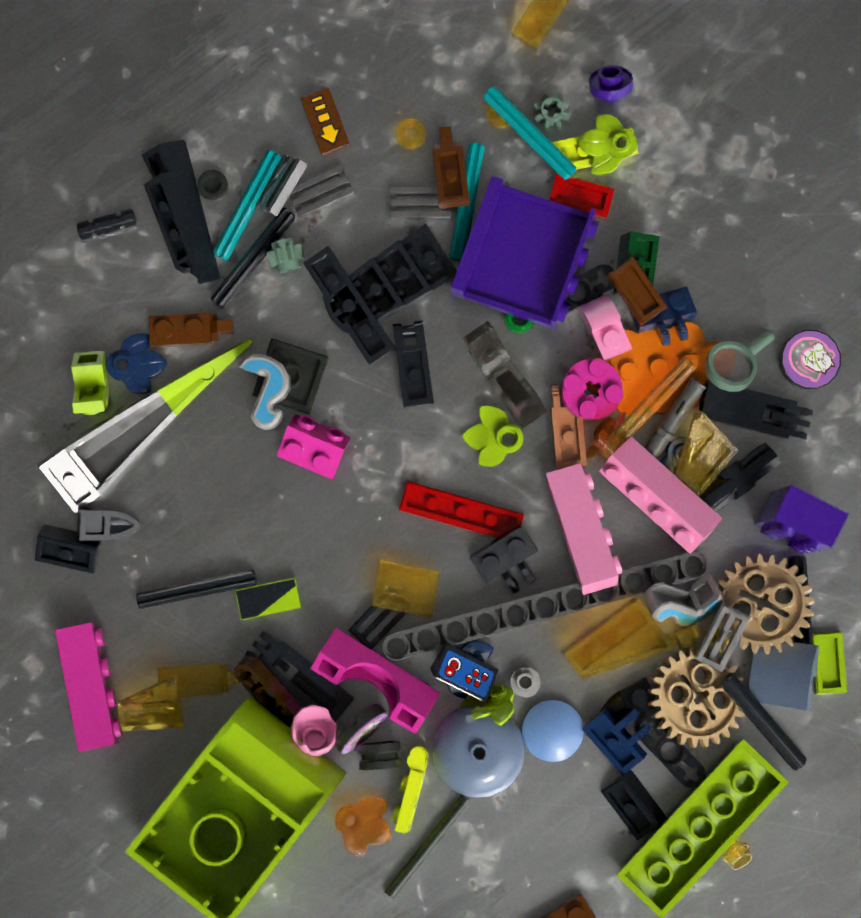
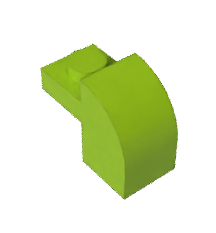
M105 350L74 353L71 366L75 386L72 400L74 414L94 415L105 411V408H109L110 403Z

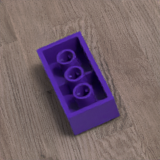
M789 485L770 493L755 525L761 527V534L773 540L783 538L789 541L787 547L798 553H815V551L821 552V550L832 549L849 514L793 485Z

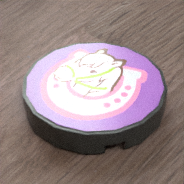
M803 330L792 335L784 343L780 352L781 371L791 385L802 390H816L827 386L837 376L841 367V353L837 343L828 334L819 330Z
M379 704L368 707L356 716L355 720L357 722L353 723L354 726L352 728L348 725L342 729L336 737L334 746L341 754L354 750L358 747V744L366 741L381 726L388 715L387 711Z

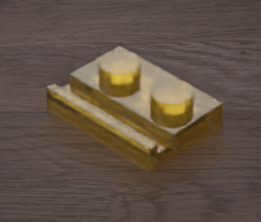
M380 560L371 605L431 618L440 572Z

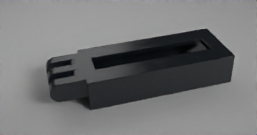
M705 380L704 385L707 388L702 393L697 413L698 418L783 439H789V436L807 440V433L796 430L797 426L810 427L811 422L799 418L800 414L812 416L814 410L797 406L798 401L749 389H743L738 392L725 391L715 386L710 380ZM765 408L783 412L782 414L771 411L769 419L781 421L780 425L762 421Z
M262 631L259 636L269 644L264 647L255 640L252 646L261 654L257 657L252 651L247 650L244 655L258 658L302 707L309 705L325 707L329 710V715L336 723L355 697L339 684L335 685L311 670L310 668L313 664L286 642L282 641L279 643L268 633ZM282 657L299 670L291 681L275 669L276 665L285 673L290 669L291 666L282 660Z

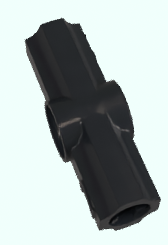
M765 442L741 461L737 460L716 476L717 479L696 495L717 513L733 499L734 501L751 490L756 486V482L781 464L774 450Z

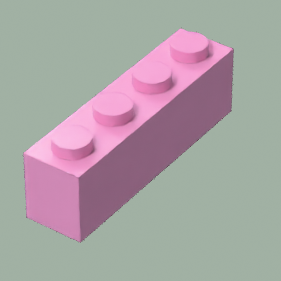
M630 437L622 444L599 471L690 554L710 535L723 519L633 437Z
M579 463L546 473V484L582 595L618 585V574L622 573V568L618 556L612 557L609 549V546L613 545L608 527L602 528L599 518L604 517L599 499L593 500L590 490L594 489L590 472L584 473L582 464Z

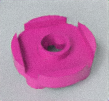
M586 359L574 364L568 369L562 381L561 399L563 404L572 415L578 418L592 421L603 419L615 411L623 398L622 381L618 372L602 359ZM586 382L599 386L596 398L593 395H585L584 391L587 389Z

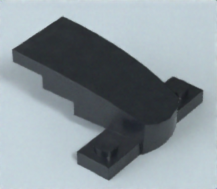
M424 224L403 240H398L375 258L369 259L351 275L347 274L329 246L303 262L324 295V305L331 321L339 330L351 336L369 365H373L396 349L379 322L444 286L454 279L457 269L427 224Z

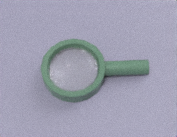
M766 330L746 347L734 341H722L714 345L706 356L704 364L709 380L718 388L729 392H738L747 388L757 375L758 365L754 355L774 340V334Z

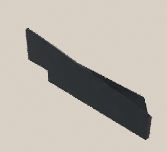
M184 140L159 143L142 154L143 160L153 179L143 185L175 269L181 273L194 275L197 277V283L199 284L216 281L220 278L215 254L213 253L187 144Z

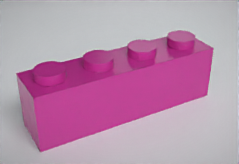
M96 622L55 630L78 752L120 743L119 737L123 736L120 719H115L113 706H117L114 688H109L107 676L111 675L108 658H103L101 646L105 645L102 628H97Z

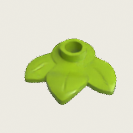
M609 114L597 115V129L585 132L577 140V145L580 149L590 156H594L591 173L596 175H604L615 171L622 159L631 157L638 147L636 135L631 130L623 128L619 119ZM621 138H626V146L623 148H618V140Z
M481 406L479 412L482 424L469 428L462 436L470 447L481 451L479 465L493 467L500 464L507 454L518 451L523 444L524 437L518 426L509 423L504 411L493 406ZM504 434H512L514 442L512 444H505L502 440Z
M497 684L492 686L489 697L485 702L469 696L460 706H475L474 712L471 714L472 718L477 719L490 715L493 721L501 726L512 716L515 710L513 705L514 693L511 687Z

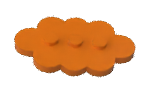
M685 322L689 336L684 341H680L674 326L667 329L671 339L670 344L662 346L655 329L639 334L631 330H624L632 349L605 360L607 364H610L618 372L622 381L623 398L616 409L626 416L641 414L647 408L657 414H666L688 383L690 377L703 385L705 380H709L704 368L705 359L714 345L720 342H706L703 331L691 322ZM721 351L713 358L714 368L723 378L731 372L734 366V357L730 351ZM586 382L587 389L598 396L597 390L599 386ZM702 395L697 400L693 408L698 407L700 405Z

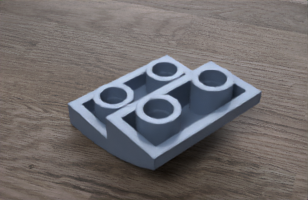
M786 642L781 643L782 652H779L774 645L771 646L769 655H766L763 647L760 646L757 654L753 656L748 688L751 694L759 703L802 710L810 709L813 677L817 676L819 645L793 642L794 646L791 647Z

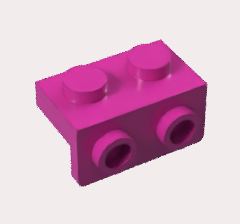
M295 414L287 426L277 456L333 480L351 438L337 428H328L317 423L309 416Z

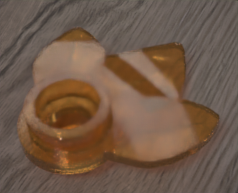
M625 411L617 416L615 420L611 417L605 418L597 426L593 434L595 440L587 449L586 458L591 460L596 455L608 458L616 450L621 441V438L616 434L625 422L627 416Z
M365 797L356 805H344L336 812L334 818L335 826L343 834L344 846L350 853L363 857L367 851L368 844L382 845L392 839L389 826L381 819L388 809V802L377 797ZM349 816H355V823L347 826L346 819Z

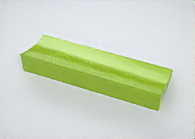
M741 739L618 871L616 876L660 918H664L782 791L789 781L744 739Z

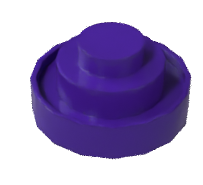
M604 66L596 69L588 78L590 93L594 97L609 103L617 102L631 93L633 89L632 73L620 66Z

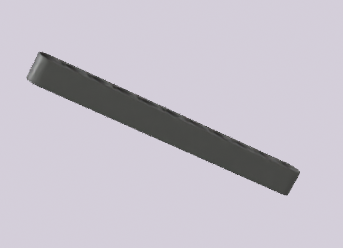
M695 551L691 554L687 552L622 570V573L618 574V585L612 586V592L608 598H600L595 591L582 595V602L576 607H572L567 603L566 595L571 589L581 592L579 583L392 633L384 639L382 645L383 652L391 660H403L440 650L445 643L454 646L644 594L650 586L660 582L655 576L656 568L660 565L667 566L671 574L668 581L664 583L673 586L702 577L707 572L708 561L703 554ZM689 557L696 558L700 563L699 571L696 574H690L685 569V561ZM630 573L637 574L641 579V585L635 591L627 588L625 584L626 577ZM542 597L549 598L553 603V609L547 615L540 614L536 609V603ZM512 605H517L523 610V619L518 623H512L507 619V609ZM483 613L490 614L494 619V625L489 631H482L477 626V618ZM458 621L463 624L465 632L461 638L452 639L448 636L447 627L451 622ZM428 629L434 633L435 642L432 646L422 647L418 643L417 636L420 631ZM392 638H400L404 641L405 651L401 655L395 656L389 652L388 642Z

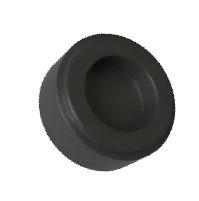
M217 170L204 172L199 177L197 183L201 196L211 202L223 199L229 188L226 177Z

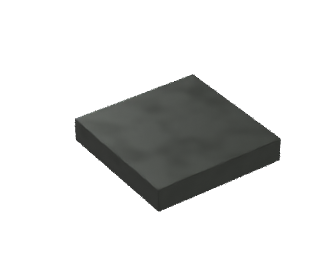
M271 338L266 356L272 357L281 363L291 377V389L287 397L278 405L310 415L329 356ZM258 376L252 393L253 397H258L265 380L264 377Z

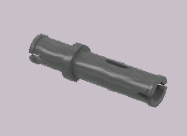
M690 377L688 383L674 401L661 423L654 426L653 430L655 432L644 447L656 459L659 458L668 443L675 440L676 436L674 434L707 388L692 377Z

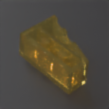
M634 597L562 650L561 653L576 674L583 680L620 668V666L675 650V647L642 602Z

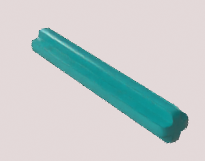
M496 86L490 87L484 93V100L564 180L569 179L576 172V166Z
M470 143L468 146L465 169L470 205L457 208L449 258L454 261H461L469 239L485 150L484 145L479 143Z
M268 149L264 154L213 250L217 257L223 260L229 259L256 208L255 206L281 159V155Z

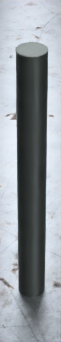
M461 794L385 890L389 897L392 899L396 898L469 806L471 801Z

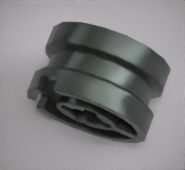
M400 741L358 744V753L362 756V760L359 761V770L402 767V759L398 757V751L401 750Z

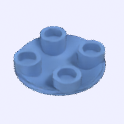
M545 700L535 705L527 713L522 726L523 740L529 751L537 758L549 762L562 761L572 756L579 748L584 733L582 730L583 723L578 712L569 704L559 700Z

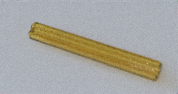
M686 357L682 358L604 440L603 445L611 453H614L642 427L695 371V364Z

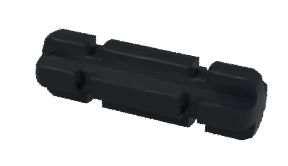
M126 209L120 211L121 214L119 215L115 212L93 218L91 223L88 220L79 222L77 224L78 235L81 240L93 238V234L101 236L119 231L122 226L125 229L133 227L137 224L134 211Z

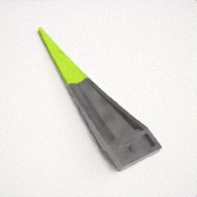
M247 338L62 443L63 446L40 461L38 467L75 513L78 512V508L85 507L99 497L137 455L211 381L252 344L253 340Z

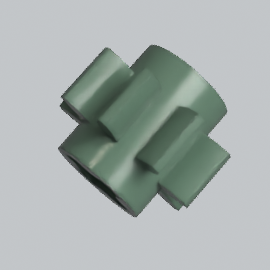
M544 93L542 95V105L534 104L533 109L540 112L535 117L534 122H542L545 125L544 131H547L552 126H555L557 130H561V119L569 121L570 118L568 113L563 112L569 106V101L562 103L559 100V93L550 98ZM550 107L556 108L553 117L547 116Z
M286 238L271 243L273 251L267 252L271 268L277 266L279 273L301 268L299 260L305 259L301 243L294 244L293 238Z

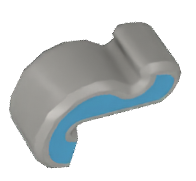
M253 354L243 358L237 366L265 378L250 417L253 423L260 429L271 430L277 427L283 418V411L275 409V405L287 397L291 389V377L286 368L272 357Z
M708 573L692 585V589L688 591L659 582L650 586L644 594L645 601L654 620L663 622L668 617H671L673 623L680 626H690L705 620L718 610L723 601V596L715 578Z

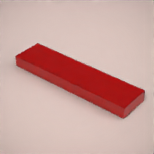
M410 481L406 483L399 511L494 538H499L522 524L524 514Z

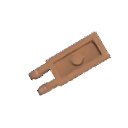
M551 384L553 407L551 408L556 469L566 468L579 463L582 464V467H587L583 418L572 415L566 407H560V388L558 384Z

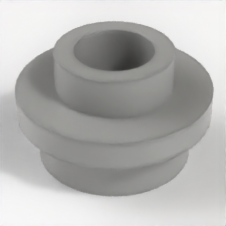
M520 667L510 677V687L520 697H531L540 688V676L533 668ZM523 676H528L531 679V685L528 688L520 686L519 681Z

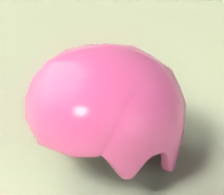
M316 705L301 708L293 717L290 728L291 738L298 748L306 754L315 757L328 753L335 745L338 732L337 723L329 715V710ZM296 737L300 738L304 744H300Z

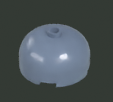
M469 705L454 710L440 723L433 739V762L444 783L457 793L474 798L490 797L508 788L519 775L525 757L524 740L520 729L511 717L501 726L496 724L490 715L474 719L471 716V711L474 710L475 706L470 707ZM477 747L485 750V756L482 759H477L473 755V751Z

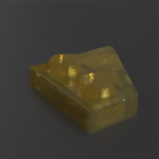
M696 410L693 414L675 474L698 496L702 495L738 451L702 411Z
M177 676L170 677L119 700L117 710L122 731L183 728L184 718Z

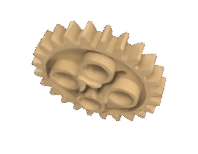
M759 554L757 563H753L749 557H746L747 566L745 567L735 562L737 572L734 574L726 570L725 573L729 578L728 582L718 581V584L724 589L721 592L723 603L735 609L744 604L751 607L749 614L751 618L740 637V648L745 650L751 644L753 654H757L761 646L766 655H769L771 646L775 645L779 652H782L781 643L783 642L793 647L791 637L795 635L802 639L803 635L799 628H810V624L804 618L814 616V612L808 609L807 606L814 604L815 600L805 596L813 590L811 586H801L807 580L805 574L795 577L798 567L794 565L788 570L787 559L784 558L778 565L774 555H771L769 561L765 562L762 555ZM757 577L763 578L765 584L759 591L749 589L752 579ZM787 590L793 593V598L789 603L780 604L777 602V595L780 592ZM741 591L748 593L761 602L768 598L772 607L789 613V616L783 617L767 607L760 611V607L755 601L741 597L739 593ZM725 612L720 623L726 622L729 616L728 613ZM735 618L729 632L732 631L734 633L740 619ZM768 618L778 619V628L772 632L765 631L763 629L765 620Z
M691 647L686 649V656L681 650L676 651V661L672 657L664 658L668 666L667 668L664 666L656 667L661 676L650 678L657 686L656 689L647 690L649 694L655 695V700L648 702V706H655L657 708V711L651 715V718L662 719L657 728H669L666 734L667 738H673L678 735L677 744H684L688 739L689 747H696L699 740L701 747H708L709 739L713 744H720L719 734L724 738H729L731 735L728 727L733 729L739 728L734 720L735 717L745 716L738 710L737 704L720 686L721 679L728 673H734L738 667L725 666L723 672L694 659L696 652ZM707 650L705 651V653H704V655H703V656H705V657H708V656H707ZM717 653V655H716V657H715V659H714V661H716V662H719V661H720V659L717 660V658H718V653ZM698 667L705 673L704 681L701 684L696 681L694 676L695 670ZM681 675H684L686 683H683L680 679ZM675 686L682 692L681 700L678 703L673 701L671 697V691ZM695 692L701 693V695L698 698L701 703L694 702V699L696 698ZM716 692H719L723 697V704L720 708H717L713 703V697ZM693 711L700 715V724L697 727H694L690 722V715ZM708 711H710V712L713 713V715H714V719H713V720L710 718V714H709Z

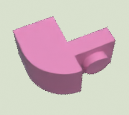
M607 294L578 306L577 310L588 336L593 337L602 360H608L632 349L621 324V317Z

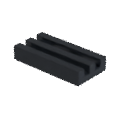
M390 586L348 631L364 646L372 650L412 606ZM392 595L395 599L362 634L358 632L357 629ZM400 603L404 608L369 642L366 639L368 635Z

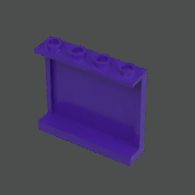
M491 176L451 286L452 295L556 330L558 322L564 323L569 305L565 304L568 294H574L579 282V277L575 276L578 265L584 267L589 249L585 248L588 237L594 239L598 229L599 221L595 220L596 209L591 208L590 213L504 186L503 179Z

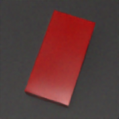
M556 173L549 200L590 213L591 208L596 209L595 217L606 220L615 189L573 177L564 180Z

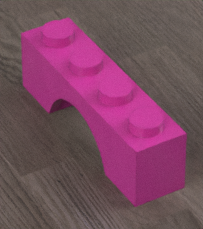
M335 628L310 668L335 685L351 679L363 680L374 685L383 693L388 702L389 718L416 734L440 695V692L433 689L429 684L417 679L403 668L393 664L380 656L376 651L369 649Z

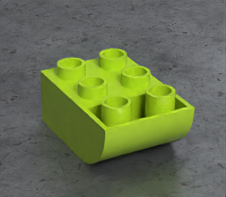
M248 697L201 753L125 853L207 918H236L315 817L347 772L324 754L315 757L300 750L291 738L290 727L252 697ZM296 737L300 744H304L300 738Z

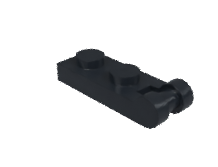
M423 320L414 321L413 325L402 326V323L392 324L404 408L434 404ZM416 337V344L404 345V338Z

